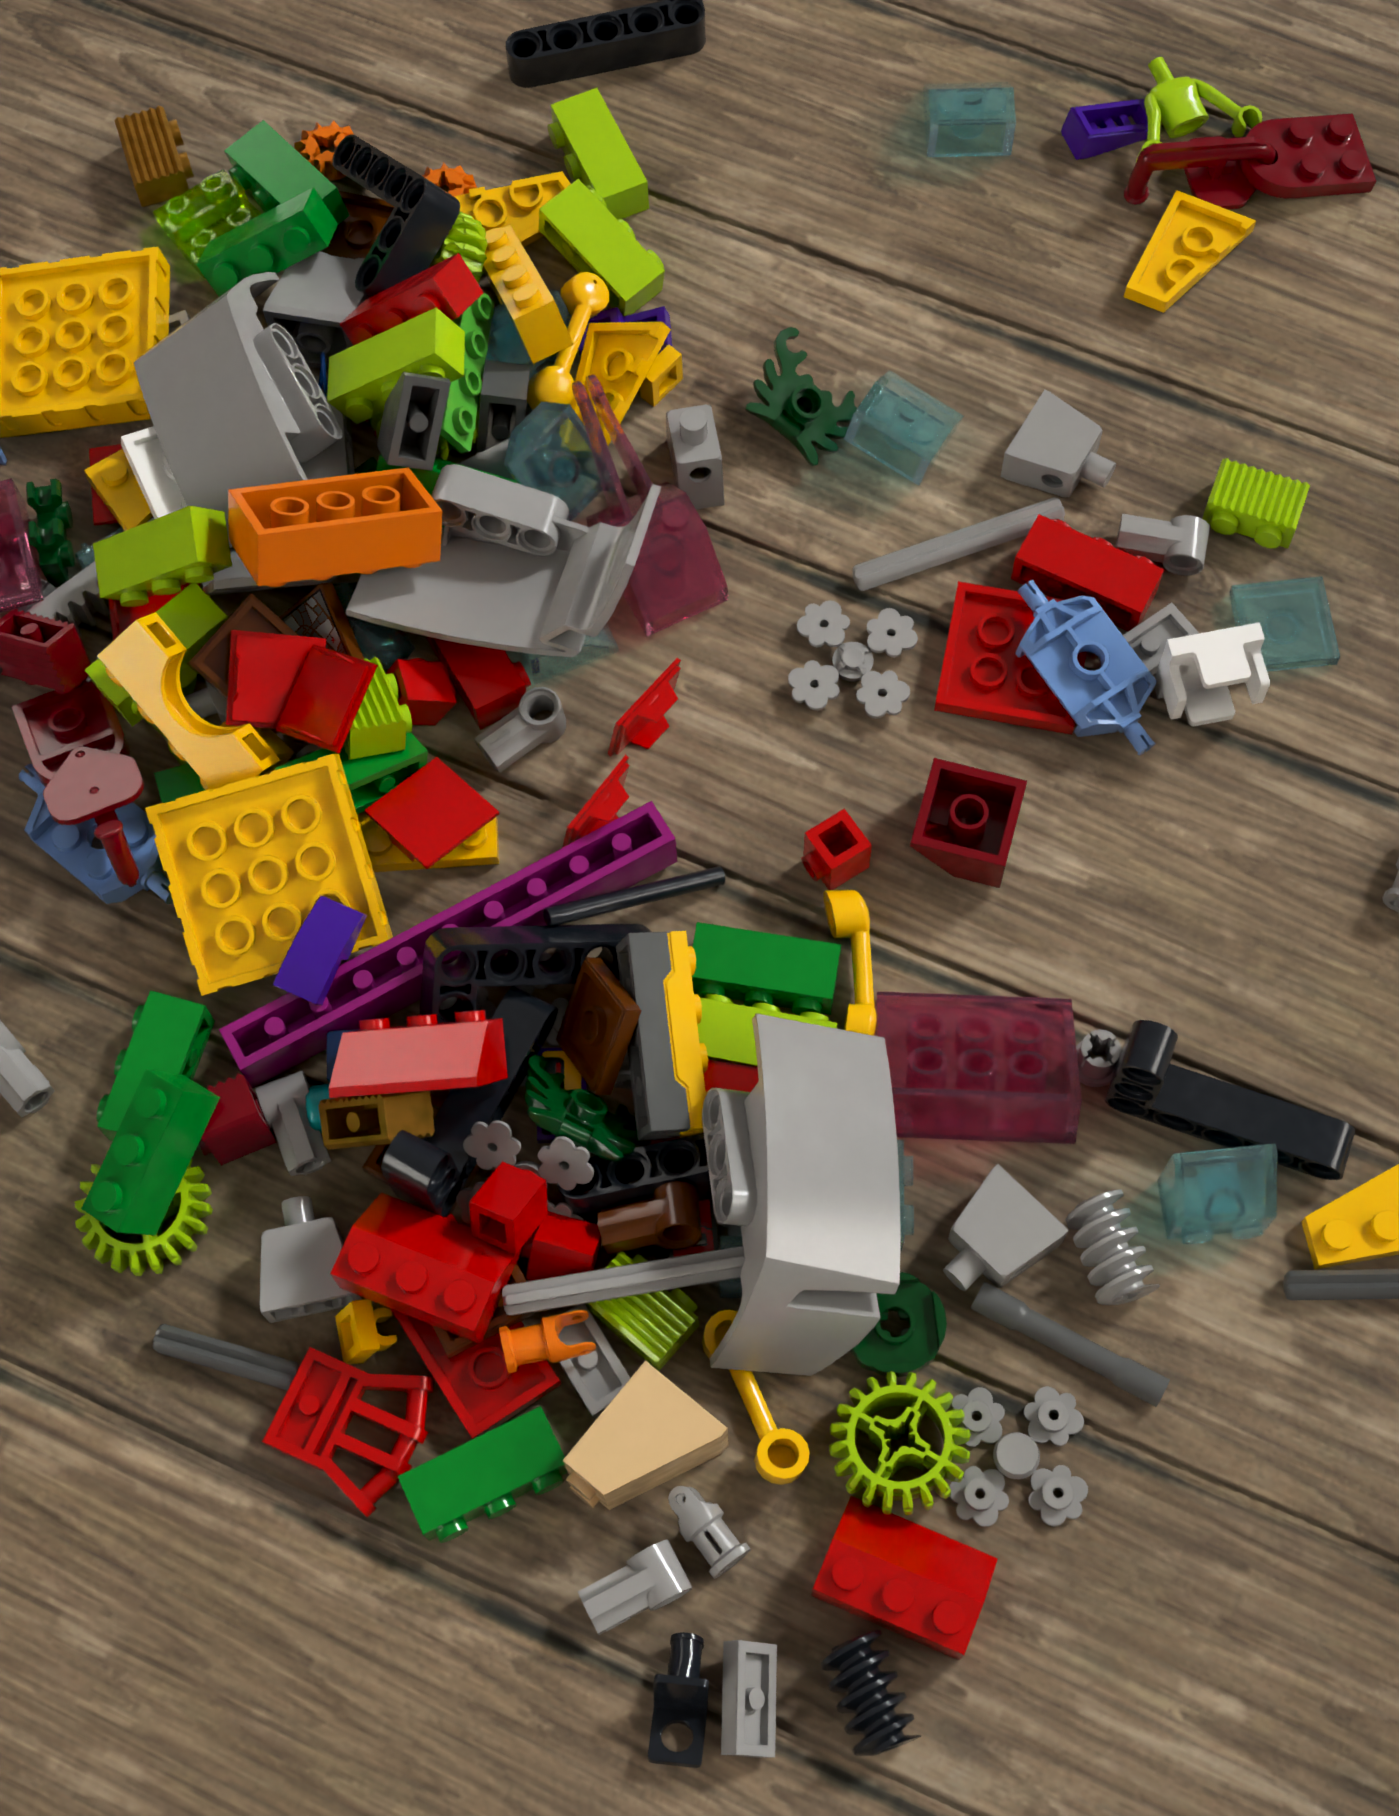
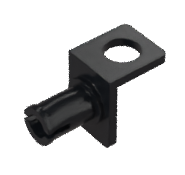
M680 1632L671 1635L670 1638L671 1650L667 1675L656 1674L654 1676V1708L648 1760L654 1764L699 1768L702 1765L709 1693V1681L699 1678L704 1639L693 1633ZM680 1723L686 1725L691 1730L693 1741L688 1749L682 1752H674L664 1746L661 1736L666 1727L671 1724Z

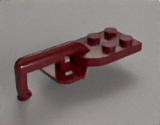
M1351 113L1270 119L1255 125L1246 137H1201L1184 142L1150 145L1139 154L1128 185L1124 190V198L1128 203L1134 205L1145 202L1149 196L1147 184L1153 171L1184 169L1192 196L1227 210L1244 207L1257 189L1273 197L1293 199L1369 193L1377 181L1354 115Z
M88 677L82 681L79 688L70 693L59 694L53 690L11 706L33 767L41 783L45 786L43 796L52 819L61 825H75L94 818L97 824L94 836L101 840L117 878L122 884L129 887L137 885L139 870L123 832V824L119 821L115 809L135 801L143 792L144 781L135 759L129 756V744L113 705Z

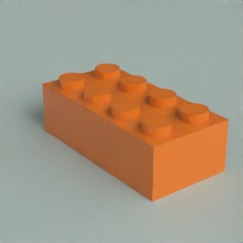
M409 467L228 489L229 542L258 586L281 587L288 582L308 579L324 581L337 575L351 573L373 574L380 569L394 567L416 568L423 563L440 561L443 511Z

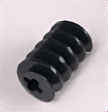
M881 1630L863 1634L832 1648V1652L821 1662V1667L824 1671H840L829 1683L830 1691L848 1692V1695L836 1707L839 1713L856 1714L844 1728L849 1735H864V1738L852 1749L856 1756L879 1755L921 1737V1735H904L903 1729L915 1719L913 1713L895 1712V1708L906 1698L905 1692L887 1691L886 1687L898 1677L897 1671L879 1670L878 1666L890 1656L889 1650L871 1649L870 1645L882 1635Z

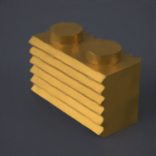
M159 105L156 109L141 110L139 114L133 112L131 116L125 114L123 118L117 117L114 120L141 206L145 207L191 194L186 179L193 178L194 174L187 152L178 154L176 148L177 146L184 145L177 120L168 121L164 108Z
M430 1091L323 1099L318 1105L323 1144L328 1150L390 1144L401 1130H405L419 1138L432 1137L435 1132Z

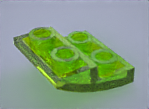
M224 169L206 177L201 183L183 194L171 198L166 204L153 211L155 219L204 279V275L196 265L208 242L261 215L248 201L244 189Z

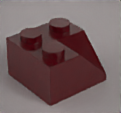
M934 758L910 847L953 877L1000 888L1027 781Z

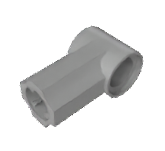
M1122 514L1115 548L1133 556L1139 555L1151 561L1161 562L1164 568L1171 573L1184 576L1196 575L1204 568L1210 526L1202 518L1191 515L1177 516L1169 522Z
M535 687L528 690L522 696L519 707L474 738L476 745L491 766L501 773L539 744L552 743L564 734L566 717L558 695L549 688ZM542 710L553 711V714L545 720L538 721L533 719Z
M0 1020V1093L22 1118L30 1113H36L44 1107L55 1090L35 1064L33 1065L25 1056L26 1050Z
M303 1070L256 1088L261 1109L270 1129H274L285 1166L291 1176L313 1173L331 1162L328 1150L323 1144L322 1134L320 1131L311 1128L308 1123L306 1094L309 1092L308 1088L310 1086Z
M666 1539L647 1547L628 1559L625 1567L578 1591L598 1635L615 1628L648 1608L650 1611L657 1610L692 1590L693 1587L669 1540Z

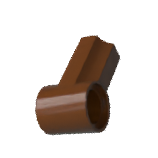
M668 1182L655 1190L654 1198L601 1209V1212L598 1213V1229L603 1247L608 1255L658 1243L662 1247L673 1250L687 1249L696 1245L702 1237L698 1189L687 1182Z

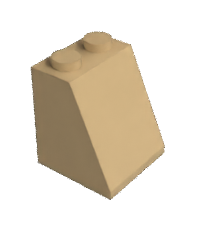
M645 1360L563 1459L569 1474L566 1481L571 1485L569 1488L590 1507L594 1508L600 1502L607 1509L611 1510L721 1455L729 1446L728 1428Z

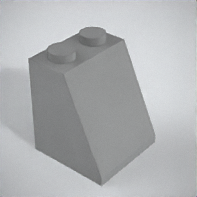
M319 251L286 268L265 302L263 313L267 326L277 323L285 328L294 339L309 367L320 368L321 353L324 352L325 369L328 370L330 356L353 346L340 323L362 302L369 298L355 287L356 274L365 258H344L331 256L328 253Z

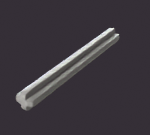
M1053 497L857 564L853 567L852 575L854 582L859 590L865 591L1028 534L1038 514L1049 519L1064 521V507L1059 498Z
M743 1246L508 1284L502 1288L503 1306L506 1314L513 1316L740 1278L744 1265Z

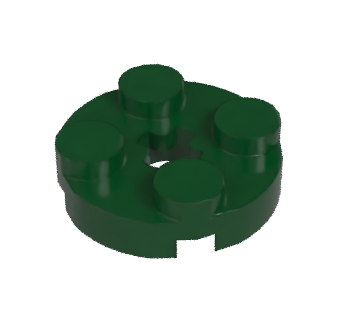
M900 1272V1284L894 1295L876 1293L880 1312L878 1323L858 1345L850 1350L862 1368L874 1371L882 1376H887V1373L890 1371L895 1372L897 1377L907 1376L909 1372H919L934 1361L946 1334V1313L941 1299L933 1290L931 1291L925 1284L919 1282V1279L915 1276ZM888 1312H898L900 1320H908L909 1328L903 1329L900 1337H891L889 1331L881 1329L880 1322L887 1321Z

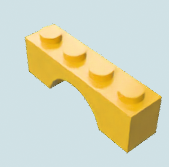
M508 225L503 228L488 230L485 237L488 245L485 250L487 259L483 264V270L501 305H504L532 363L539 362L574 345L553 296L512 226Z
M156 612L135 620L97 655L105 665L109 678L118 686L125 688L136 701L137 709L142 717L159 728L169 740L168 744L172 752L179 759L187 761L199 775L200 783L205 790L220 788L229 783L264 775L280 761L279 757L250 723L237 727H221L205 721L192 710L183 695L180 684V667L187 649Z

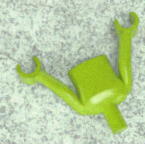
M1157 57L1148 64L1158 85L1153 87L1144 99L1148 132L1147 141L1142 146L1140 152L1150 145L1162 143L1160 142L1161 123L1169 138L1185 136L1201 128L1207 122L1209 116L1199 97L1206 99L1235 119L1231 130L1237 138L1243 137L1246 132V123L1252 129L1255 125L1262 122V112L1255 106L1240 107L1220 91L1201 80L1187 76L1174 78L1163 57Z

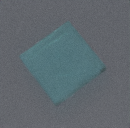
M1322 576L1231 586L1229 595L1236 627L1260 622L1265 638L1261 647V654L1267 672L1337 665L1340 653Z

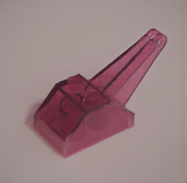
M592 374L586 377L591 397L638 494L626 499L600 422L589 396L580 381L572 383V390L584 421L608 504V508L586 517L587 527L600 522L622 527L628 525L637 514L653 483L613 413L599 380ZM669 482L658 485L661 486L636 564L623 592L625 599L647 637L728 600V586L707 528L686 492Z

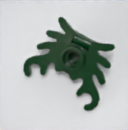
M788 327L780 331L774 340V352L780 368V376L776 373L774 362L771 359H767L763 363L766 384L759 379L753 382L757 397L764 404L750 402L746 404L745 410L771 425L799 450L811 466H816L819 459L814 446L820 450L835 453L839 447L829 438L846 439L854 434L853 428L840 427L836 423L868 422L877 413L879 403L877 397L871 394L866 399V410H859L854 404L855 394L853 391H849L844 396L840 406H834L830 391L820 390L814 384L811 375L804 374L800 376L795 372L797 365L807 357V352L801 350L798 353H792L788 350L786 341L788 339H795L799 334L796 328Z
M539 1055L529 1058L525 1068L528 1078L525 1082L527 1091L524 1098L529 1107L527 1114L537 1126L550 1131L555 1138L564 1136L571 1139L575 1147H584L604 1160L620 1161L623 1158V1154L634 1151L635 1144L640 1143L637 1138L635 1117L628 1112L627 1107L619 1104L615 1115L611 1114L606 1103L598 1095L584 1089L565 1090L561 1088L560 1085L565 1075L559 1072L551 1074L544 1071L543 1069L548 1062L547 1058Z

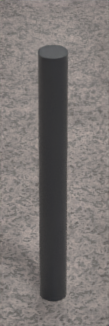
M718 866L547 907L543 910L544 921L548 927L724 885L726 880L725 873L722 867Z

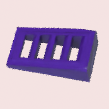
M1136 99L1071 107L1062 126L1061 133L1075 159L1080 160L1094 157L1147 139L1148 125L1144 100ZM1130 116L1133 118L1135 124L1133 125L1128 119V117Z

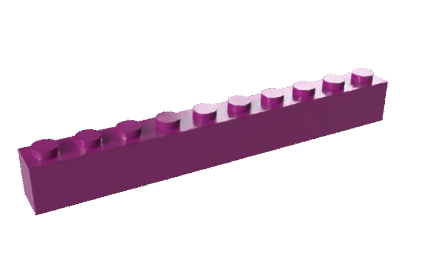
M650 801L340 965L323 1005H317L292 993H287L222 1027L219 1031L240 1071L253 1089L326 1050L327 1033L329 1031L360 1029L359 1020L386 1018L421 999L424 946L429 936L438 929L453 927L545 926L544 908L629 888L678 862L676 839L654 803ZM508 949L495 953L491 961L506 954ZM456 950L448 953L443 958L442 964L454 962L459 957L461 951Z

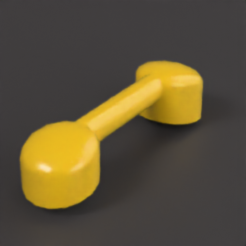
M580 272L564 283L561 288L560 297L562 304L567 312L572 315L567 330L574 345L559 351L554 365L546 366L529 380L527 402L531 409L538 414L544 416L554 415L567 407L574 398L575 384L569 372L589 319L604 310L609 303V290L605 282L596 274Z
M825 890L823 894L824 907L832 936L834 938H851L855 1004H848L843 1030L875 1036L877 1014L874 1003L869 932L870 917L867 905L860 893L855 890Z
M730 1309L719 1311L711 1316L707 1322L702 1344L709 1360L731 1326L738 1311ZM729 1369L760 1439L754 1457L756 1470L762 1478L770 1483L779 1485L792 1483L801 1476L809 1462L810 1452L807 1442L800 1434L791 1429H777L752 1371Z

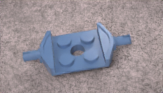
M1030 580L1028 586L1025 583L1017 592L1034 612L1033 617L1035 619L1026 631L1015 653L1019 658L1026 655L1077 724L1074 730L1076 736L1084 737L1119 731L1120 733L1124 732V735L1138 752L1139 756L1144 754L1145 751L1150 750L1156 743L1138 721L1141 718L1139 711L1156 685L1157 680L1094 597L1081 595L1056 602L1055 599L1048 602L1034 580ZM1085 651L1094 653L1101 661V668L1095 671L1084 669L1079 664L1077 655Z
M33 764L25 766L26 770L29 771L28 773L23 769L21 770L19 780L38 794L24 829L34 843L106 904L123 902L142 889L146 891L151 889L168 905L173 903L168 887L170 881L161 871L163 867L154 840L156 838L153 825L149 823L146 812L134 802L115 809L119 821L123 824V832L139 870L137 885L129 887L122 884L117 878L105 849H95L92 847V840L95 837L94 830L97 828L95 819L92 818L75 825H61L55 822L50 815L43 796L45 786L41 783Z

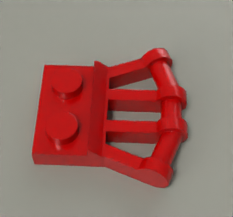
M309 1347L262 1442L275 1450L325 1472L368 1518L377 1509L374 1504L399 1481L397 1476L411 1470L412 1465L408 1464L417 1444L423 1445L428 1435V1432L425 1430L428 1394L433 1393L434 1378L419 1375L369 1374ZM365 1391L407 1392L405 1420L362 1401L361 1399ZM354 1414L399 1434L390 1454L345 1434ZM337 1448H340L378 1465L382 1469L359 1490L334 1463L332 1458Z

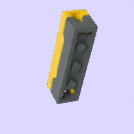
M686 931L628 933L616 946L620 983L642 1010L628 1046L638 1141L675 1139L701 1134L703 1132V1103L708 1093L705 1091L703 1075L708 1066V1054L705 1044L699 1042L697 1024L701 1022L702 1004L699 995L693 992L692 976L696 970L694 948L688 946Z

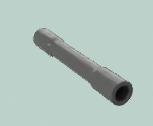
M985 1281L971 1306V1309L1010 1330L1023 1333L1111 1380L1115 1386L1155 1407L1159 1404L1169 1384L1170 1379L1130 1358H1124L1030 1309L1021 1300Z

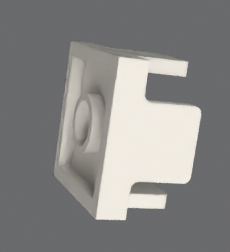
M1260 622L1167 639L1154 677L1157 680L1154 688L1157 698H1164L1171 720L1181 718L1183 710H1185L1190 726L1231 720L1234 717L1235 709L1228 686L1244 682L1246 683L1251 703L1258 704L1263 702L1270 686V679L1261 654V647L1265 638Z

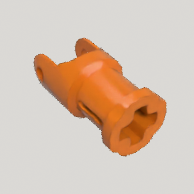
M576 1310L542 1317L539 1324L510 1330L507 1326L499 1327L508 1374L516 1372L517 1367L547 1359L553 1364L595 1351L596 1344L593 1342H583L569 1346L559 1339V1334L565 1326L587 1320L589 1318L588 1311Z

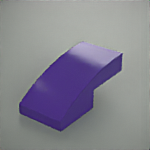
M320 896L288 950L273 985L314 1004L323 1005L341 960L349 959L367 915L330 898Z

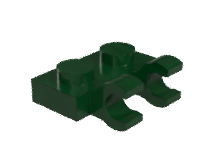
M56 478L50 479L51 485L35 487L33 482H27V504L37 514V526L34 521L28 522V542L39 553V566L47 581L54 587H60L69 580L68 568L75 565L71 541L67 540L66 529L73 527L71 508L68 501L62 502V485Z

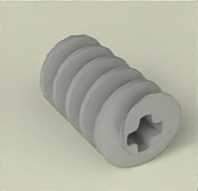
M1122 1189L1104 1192L1081 1202L1065 1219L1068 1228L1079 1230L1073 1237L1075 1246L1082 1249L1087 1248L1080 1256L1083 1266L1095 1267L1087 1276L1090 1284L1103 1286L1095 1294L1097 1303L1101 1305H1119L1135 1301L1149 1295L1160 1287L1159 1284L1144 1285L1142 1281L1154 1271L1152 1265L1136 1266L1135 1260L1146 1252L1145 1247L1128 1246L1127 1242L1139 1233L1137 1227L1121 1228L1120 1223L1131 1215L1130 1209L1113 1208L1112 1204L1124 1196Z

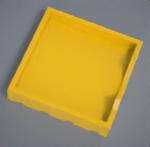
M158 246L143 248L141 251L134 252L127 250L105 253L97 257L83 256L61 259L60 262L49 263L46 261L19 265V267L0 268V438L151 419L138 381L134 362L169 335L170 265Z
M330 754L317 758L314 761L302 762L271 771L269 774L250 777L223 785L220 788L208 789L177 798L175 801L145 808L149 823L153 825L156 838L154 840L163 870L167 871L170 881L168 887L177 917L181 918L185 931L183 932V937L189 957L197 971L199 978L197 983L201 996L227 987L238 986L278 974L297 933L320 896L330 898L367 915L351 953L370 946H378L393 938L339 754Z

